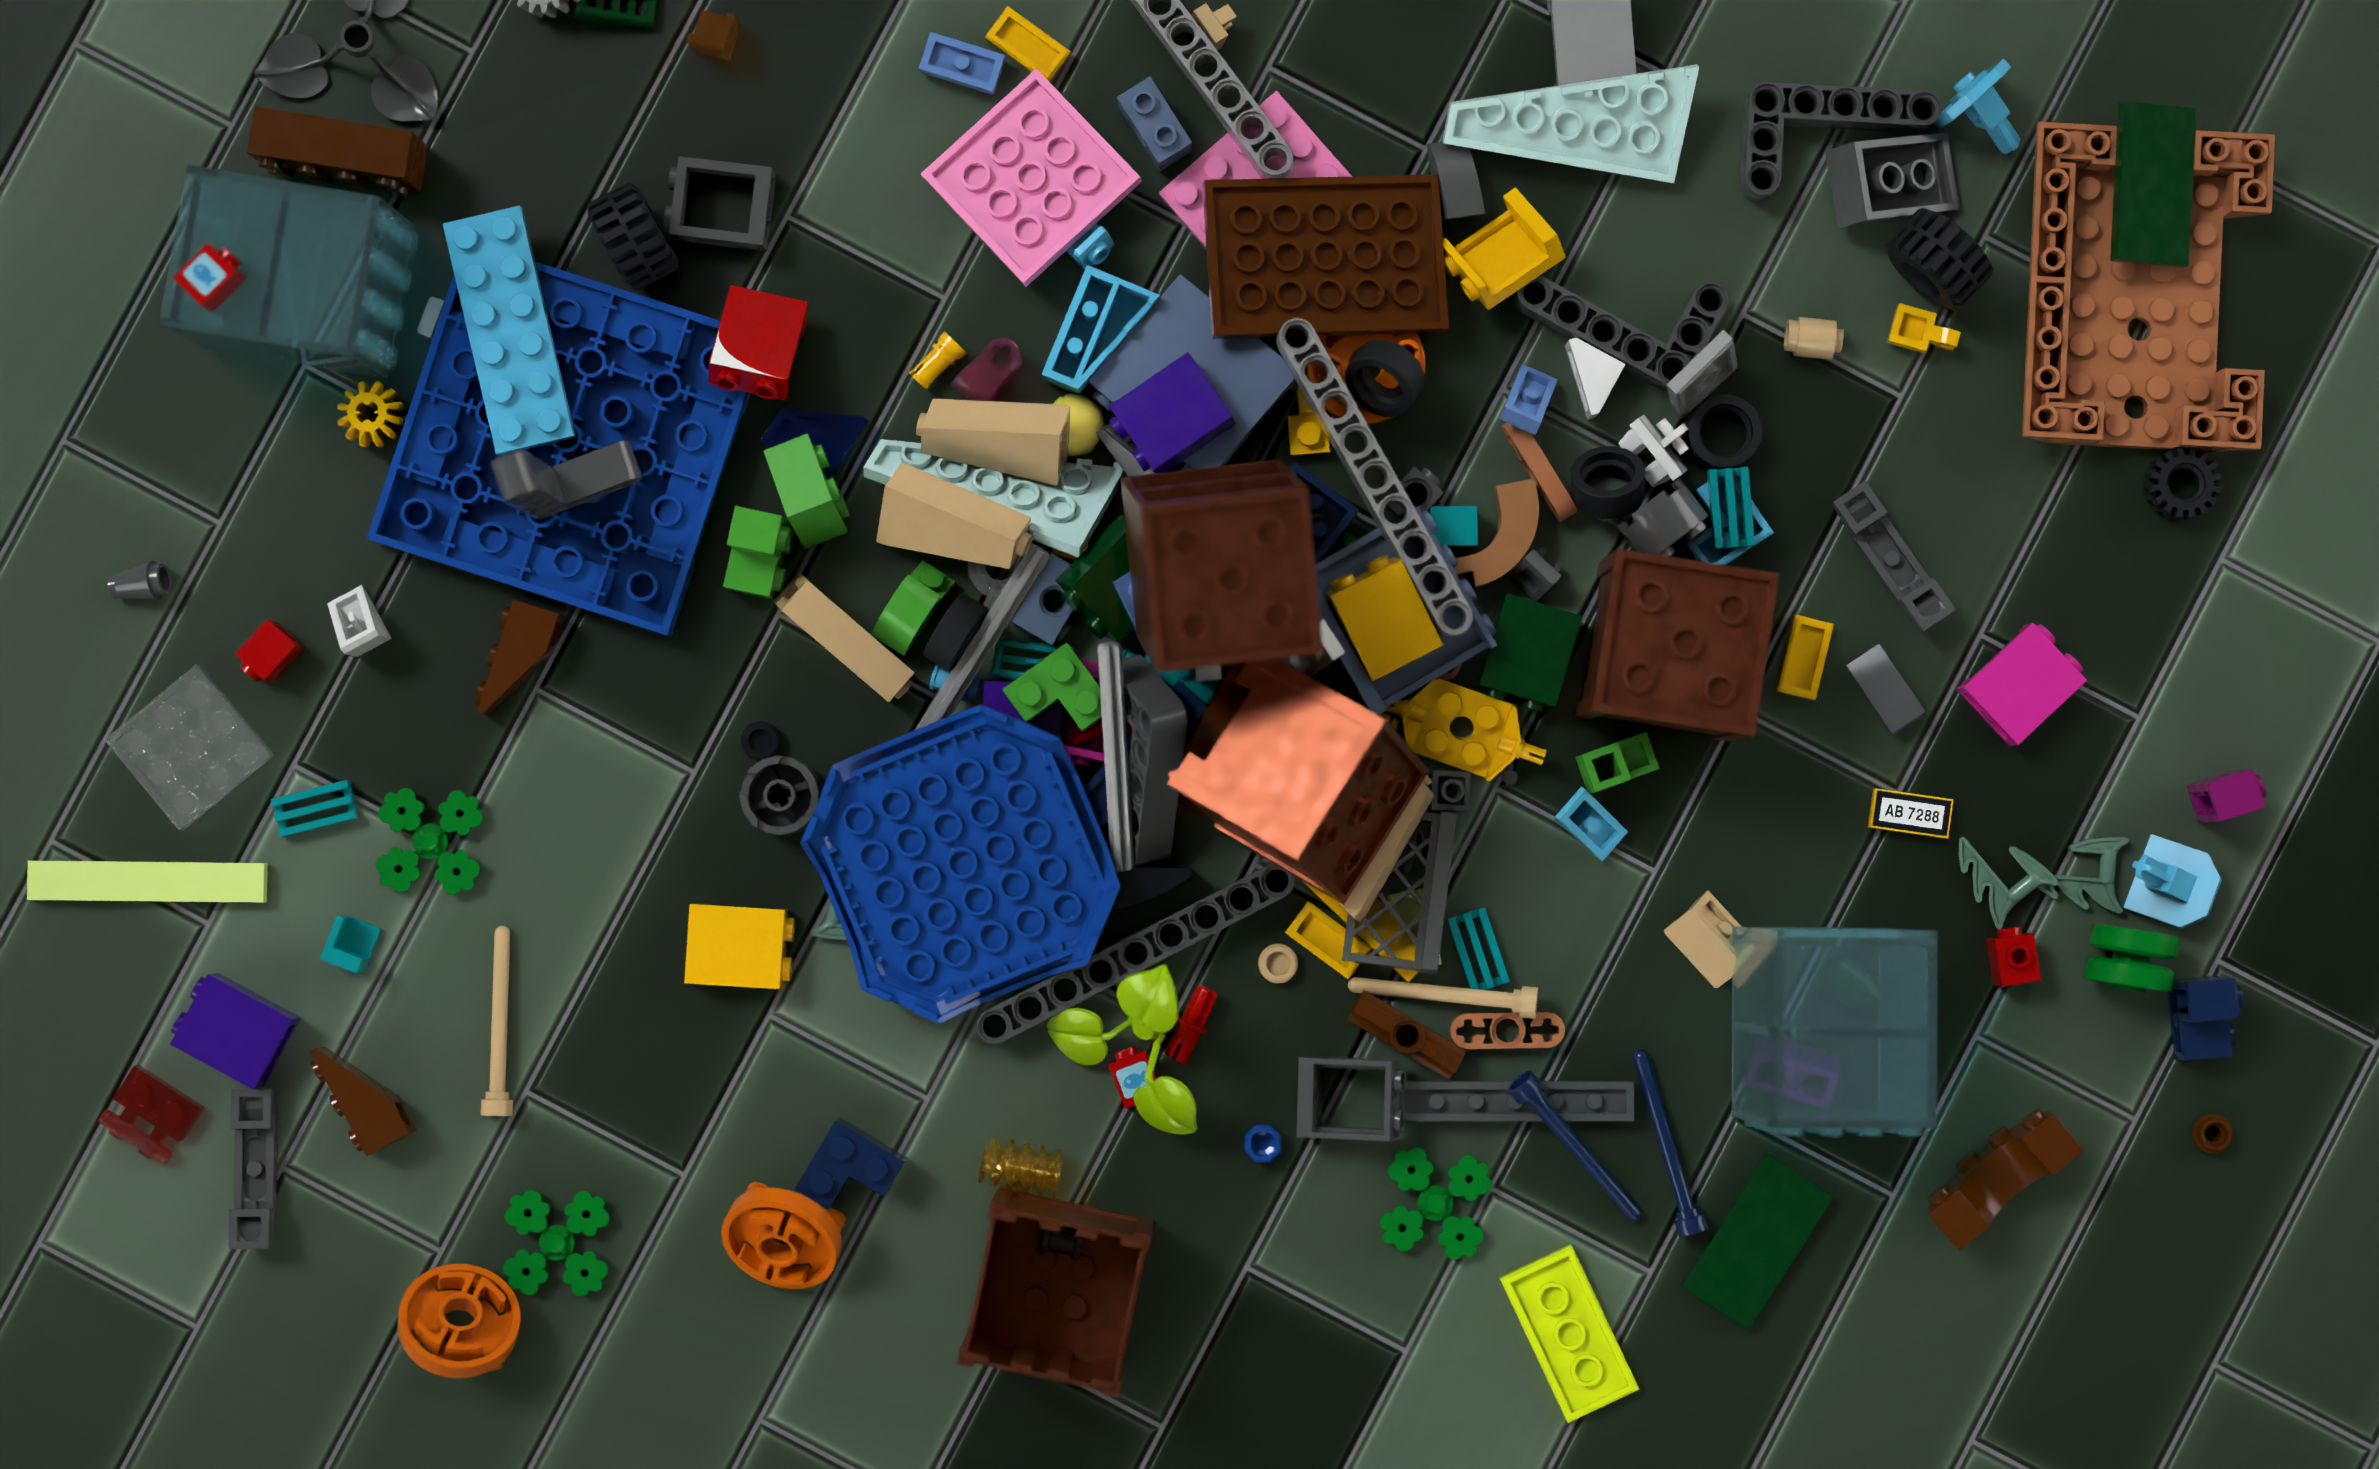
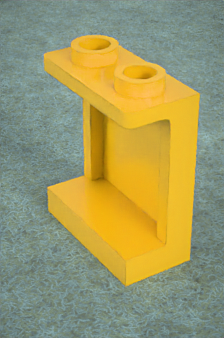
M1516 187L1503 195L1508 209L1505 213L1455 247L1452 246L1446 237L1443 238L1446 272L1452 278L1458 275L1462 280L1460 285L1472 302L1478 299L1487 310H1490L1566 258L1557 233Z
M1388 555L1378 557L1366 564L1368 570L1356 577L1352 573H1348L1331 582L1332 589L1324 593L1327 600L1332 603L1362 666L1372 682L1443 646L1403 561L1396 557L1389 559Z
M689 904L684 983L767 989L784 988V981H790L792 975V957H786L787 941L793 942L795 918H788L789 909Z

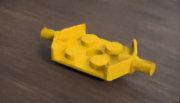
M1435 678L1422 686L1409 699L1405 697V700L1400 699L1394 702L1386 710L1402 718L1406 744L1414 753L1485 777L1487 781H1491L1515 758L1519 759L1520 757L1541 766L1544 760L1543 757L1545 758L1547 749L1527 744L1525 739L1521 738L1516 705L1440 678ZM1464 716L1472 721L1473 730L1468 736L1457 737L1451 732L1450 724L1455 718Z

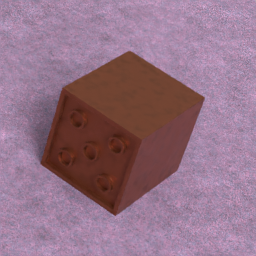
M1277 459L1120 477L1136 635L1157 672L1323 652L1308 487L1282 461Z

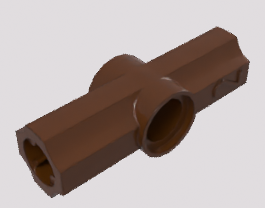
M1363 990L1356 999L1346 1018L1447 1080H1450L1456 1072L1466 1053V1050L1366 990ZM1405 1024L1413 1025L1416 1030L1415 1040L1409 1045L1398 1044L1396 1033L1400 1026Z

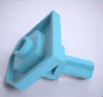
M2003 58L1987 71L1984 70L1976 77L1970 71L1953 87L1957 94L1949 100L1951 104L1941 112V116L1934 125L1940 130L1956 119L1961 113H1964L1976 127L1987 131L2001 153L2007 154L2015 151L2019 147L2020 137L2006 118L2011 112L1993 87L2011 66Z
M2151 834L2143 856L2139 861H2134L2132 864V868L2136 870L2135 878L2123 908L2183 929L2209 916L2222 879L2208 853Z

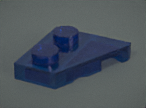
M782 407L761 438V441L769 447H774L808 433L813 445L818 446L821 444L825 451L830 467L823 470L828 480L834 476L869 420L863 416H846L829 412H811Z

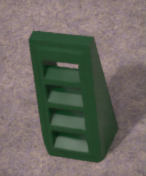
M580 0L575 2L573 19L653 28L657 0H644L642 16L635 15L637 0H628L626 13L619 12L621 0H612L611 10L603 9L604 0H595V8L587 7L588 0Z

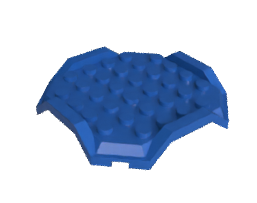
M980 704L874 746L832 765L816 809L810 818L800 844L825 886L850 946L862 991L887 1002L892 1001L913 1010V1013L940 1024L981 1003L1051 975L1088 965L1121 887V882L1108 842L1080 774L1060 736Z

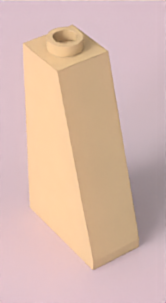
M932 399L928 412H922L919 416L916 435L921 436V453L1058 486L1068 458L1070 406Z
M902 462L885 485L876 542L887 546L1010 569L1018 556L1025 557L1031 546L1033 535L1028 534L1031 522L1030 516Z
M800 572L795 575L773 601L782 612L887 702H890L893 697L901 698L911 687L913 681L910 678L915 672Z
M1427 775L1344 905L1341 904L1359 923L1363 917H1366L1378 896L1377 894L1382 889L1435 796L1427 787L1432 782Z

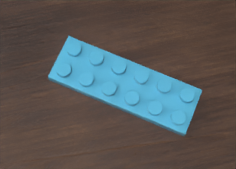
M519 205L443 223L496 454L501 456L576 438L523 208Z

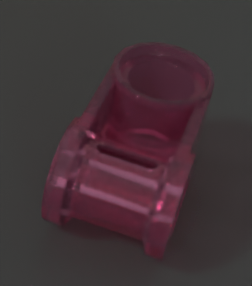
M1001 337L992 340L956 376L951 387L965 400L994 401L1001 393L1003 387L1021 368L1023 357L1020 349L1008 338ZM1011 349L1009 356L1012 362L1009 365L1001 362L997 366L998 358L995 355L998 350L1007 352Z

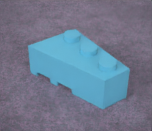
M1087 265L1041 374L1043 381L1072 393L1081 394L1089 385L1088 381L1159 300L1160 295Z

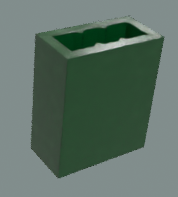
M1120 514L1080 557L1055 580L1064 591L1061 595L1063 600L1073 610L1077 612L1081 610L1088 619L1085 622L1086 627L1097 638L1103 639L1106 637L1116 642H1120L1134 628L1129 614L1113 584L1114 581L1130 572L1124 515Z
M1508 593L1505 594L1494 626L1497 634L1492 636L1497 646L1487 649L1477 686L1485 688V695L1506 701L1508 696L1523 700L1521 707L1532 711L1544 713L1545 707L1551 709L1556 707L1583 616Z

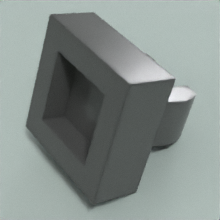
M1541 548L1537 552L1532 549L1508 574L1535 602L1561 577L1558 572L1561 570L1562 565L1558 562L1552 567L1542 558L1547 552L1545 548Z

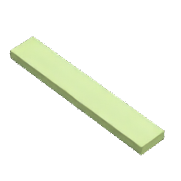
M28 861L27 900L266 903L268 863Z

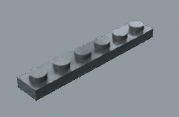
M1406 1081L1405 1091L1400 1093L1399 1109H1404L1405 1121H1543L1531 1106L1526 1107L1523 1103L1518 1104L1507 1092L1509 1085L1513 1081ZM1541 1081V1088L1544 1091L1543 1097L1564 1121H1634V1081Z

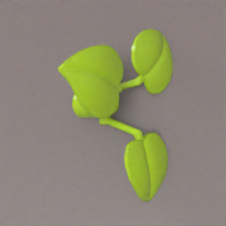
M1166 964L1151 970L1131 974L1122 980L1117 989V998L1120 1007L1129 1017L1125 1022L1109 1032H1103V1022L1096 1013L1083 1008L1066 1009L1050 1018L1046 1025L1050 1037L1069 1059L1081 1065H1096L1103 1061L1108 1054V1046L1105 1040H1111L1129 1027H1132L1134 1034L1140 1039H1153L1154 1042L1145 1073L1147 1085L1138 1087L1133 1094L1136 1109L1147 1123L1163 1132L1180 1135L1191 1134L1198 1129L1196 1124V1104L1189 1089L1181 1081L1172 1077L1161 1076L1155 1081L1153 1078L1160 1045L1165 1038L1164 1032L1169 1031L1178 1019L1177 994Z

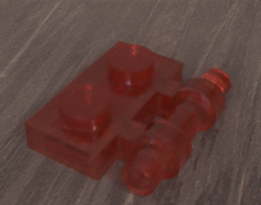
M134 1065L113 1097V1100L126 1108L120 1116L106 1109L99 1117L98 1122L110 1129L109 1134L118 1140L124 1138L140 1148L139 1153L148 1159L153 1157L165 1165L174 1153V1151L162 1144L167 1135L177 1141L184 1140L204 1109V1106L142 1066ZM138 1116L155 1126L150 1135L133 1126Z

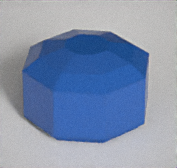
M1255 1124L1245 1134L1244 1151L1254 1162H1271L1281 1153V1135L1271 1125Z

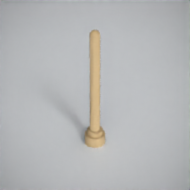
M499 926L494 932L489 1091H485V1099H481V1116H513V1100H509V1092H505L510 930L506 926Z
M1353 977L1348 982V988L1353 993H1362L1363 990H1366L1372 995L1510 1008L1512 1013H1519L1520 1018L1536 1019L1538 987L1522 986V990L1514 989L1513 993L1359 977Z

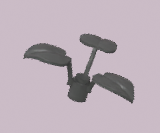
M344 0L348 8L357 12L365 11V15L359 18V20L347 22L342 27L340 32L341 41L336 42L335 46L324 57H321L320 47L314 39L301 33H291L280 37L269 47L263 60L254 71L255 77L271 91L293 99H306L316 96L326 88L329 78L323 65L329 63L340 51L345 50L349 55L356 58L368 55L379 70L384 73L376 77L371 85L372 102L380 114L398 122L431 121L435 118L437 112L438 93L430 71L421 61L408 55H400L393 60L388 68L373 50L375 41L372 31L367 25L373 13L380 18H392L404 10L409 0Z

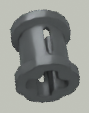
M1062 1226L1060 1232L1041 1228L1038 1254L1045 1255L1046 1252L1070 1255L1071 1259L1078 1260L1082 1249L1083 1237L1077 1236V1228Z

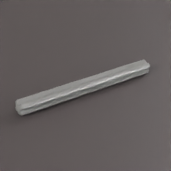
M1031 544L1025 557L1021 558L915 730L953 714L1048 562L1050 555L1044 549Z
M1109 641L1100 643L1098 646L1109 843L1116 870L1125 871L1131 870L1134 867L1123 660L1122 646L1117 642Z

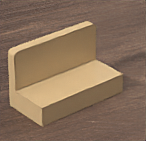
M1709 890L1702 894L1683 915L1664 930L1665 935L1714 988H1719L1743 970L1761 949Z

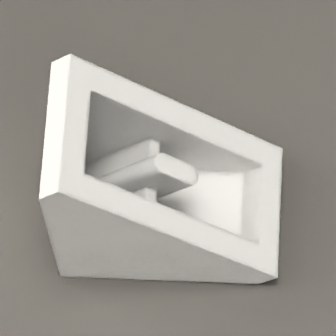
M1573 338L1568 340L1565 348L1586 418L1589 420L1599 414L1625 364L1586 342Z
M362 585L327 603L338 643L344 654L358 657L392 639Z

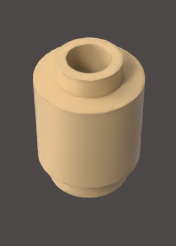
M1807 317L1788 320L1784 335V351L1793 352V356L1832 360L1834 352L1840 353L1842 350L1844 331L1843 329H1837V321Z

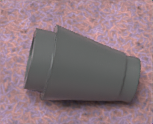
M155 561L144 563L108 578V590L114 599L159 600L163 595L169 594L172 587L171 575L167 566L164 563L157 564Z

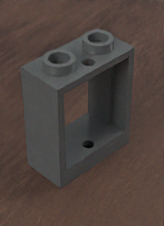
M678 156L677 167H671L669 173V190H673L674 194L672 206L667 205L665 208L664 229H669V235L674 241L767 252L777 174L772 167ZM690 172L755 179L748 233L684 226Z
M1326 1056L1298 1057L1296 1137L1386 1142L1399 1139V1133L1404 1131L1405 1126L1404 1109H1399L1400 1093L1405 1091L1406 1086L1405 1069H1400L1401 1060ZM1323 1068L1385 1070L1384 1128L1322 1126Z

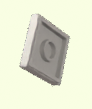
M1724 330L1666 385L1672 411L1681 419H1685L1738 368L1734 340Z

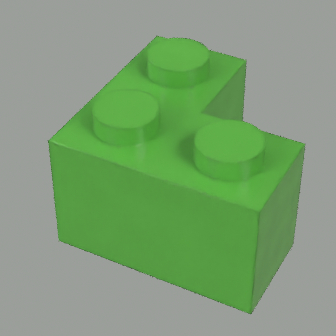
M807 433L763 450L786 516L804 549L849 532L844 518L849 517L850 513L834 478L828 480L823 469L830 467L821 444L814 446Z
M735 506L726 544L731 547V553L723 587L728 590L774 600L775 592H782L785 583L786 569L781 568L784 553L790 554L793 547L795 531L791 530L790 522L781 515Z
M1067 642L1002 689L1027 723H1030L1058 701L1063 704L1082 732H1085L1102 719L1100 687Z

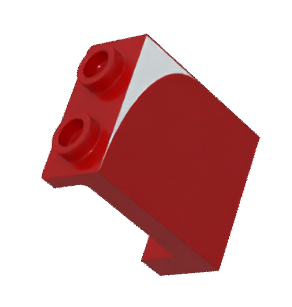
M731 285L709 360V384L726 391L738 390L756 394L763 399L775 398L786 400L789 378L800 337L804 335L807 324L808 302Z

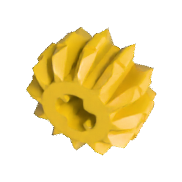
M375 381L370 389L367 383L359 382L358 395L349 389L345 391L346 397L351 400L349 405L344 403L337 405L338 410L347 413L346 416L341 417L337 421L338 425L349 427L345 437L351 441L359 437V445L364 448H368L372 439L377 447H384V434L395 440L398 434L392 429L393 425L404 426L405 420L395 416V414L402 412L405 409V405L402 402H393L397 392L392 388L384 391L383 383ZM369 407L376 410L374 413L378 415L374 422L366 419L369 418V416L365 415Z

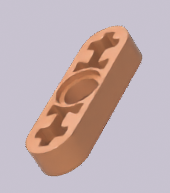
M1508 422L1502 424L1501 429L1505 438L1531 479L1535 478L1537 490L1557 521L1562 522L1577 513V508L1532 433L1517 429Z
M1536 1012V1019H1530L1528 1026H1542L1543 1019L1549 1018L1550 1024L1557 1026V1033L1550 1034V1040L1544 1041L1541 1034L1529 1033L1531 1041L1523 1042L1526 1029L1523 1018L1519 1017V1013H1462L1451 1021L1449 1034L1452 1041L1464 1049L1551 1048L1563 1040L1565 1025L1562 1019L1554 1013ZM1491 1018L1488 1028L1491 1038L1490 1043H1483L1485 1039L1484 1034L1472 1035L1471 1042H1464V1037L1457 1035V1028L1464 1026V1020H1471V1025L1474 1027H1485L1483 1019ZM1503 1019H1512L1518 1026V1034L1512 1041H1501L1496 1035V1026Z

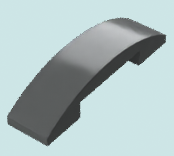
M1866 480L1832 502L1842 523L1877 577L1922 632L1956 610L1934 577L1930 578L1890 522L1886 516L1888 511Z
M231 1089V1129H235L234 1205L233 1209H229V1249H270L275 1220L278 1174L277 1121L273 1089Z

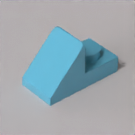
M1582 786L1555 816L1557 824L1573 834L1602 862L1628 833Z

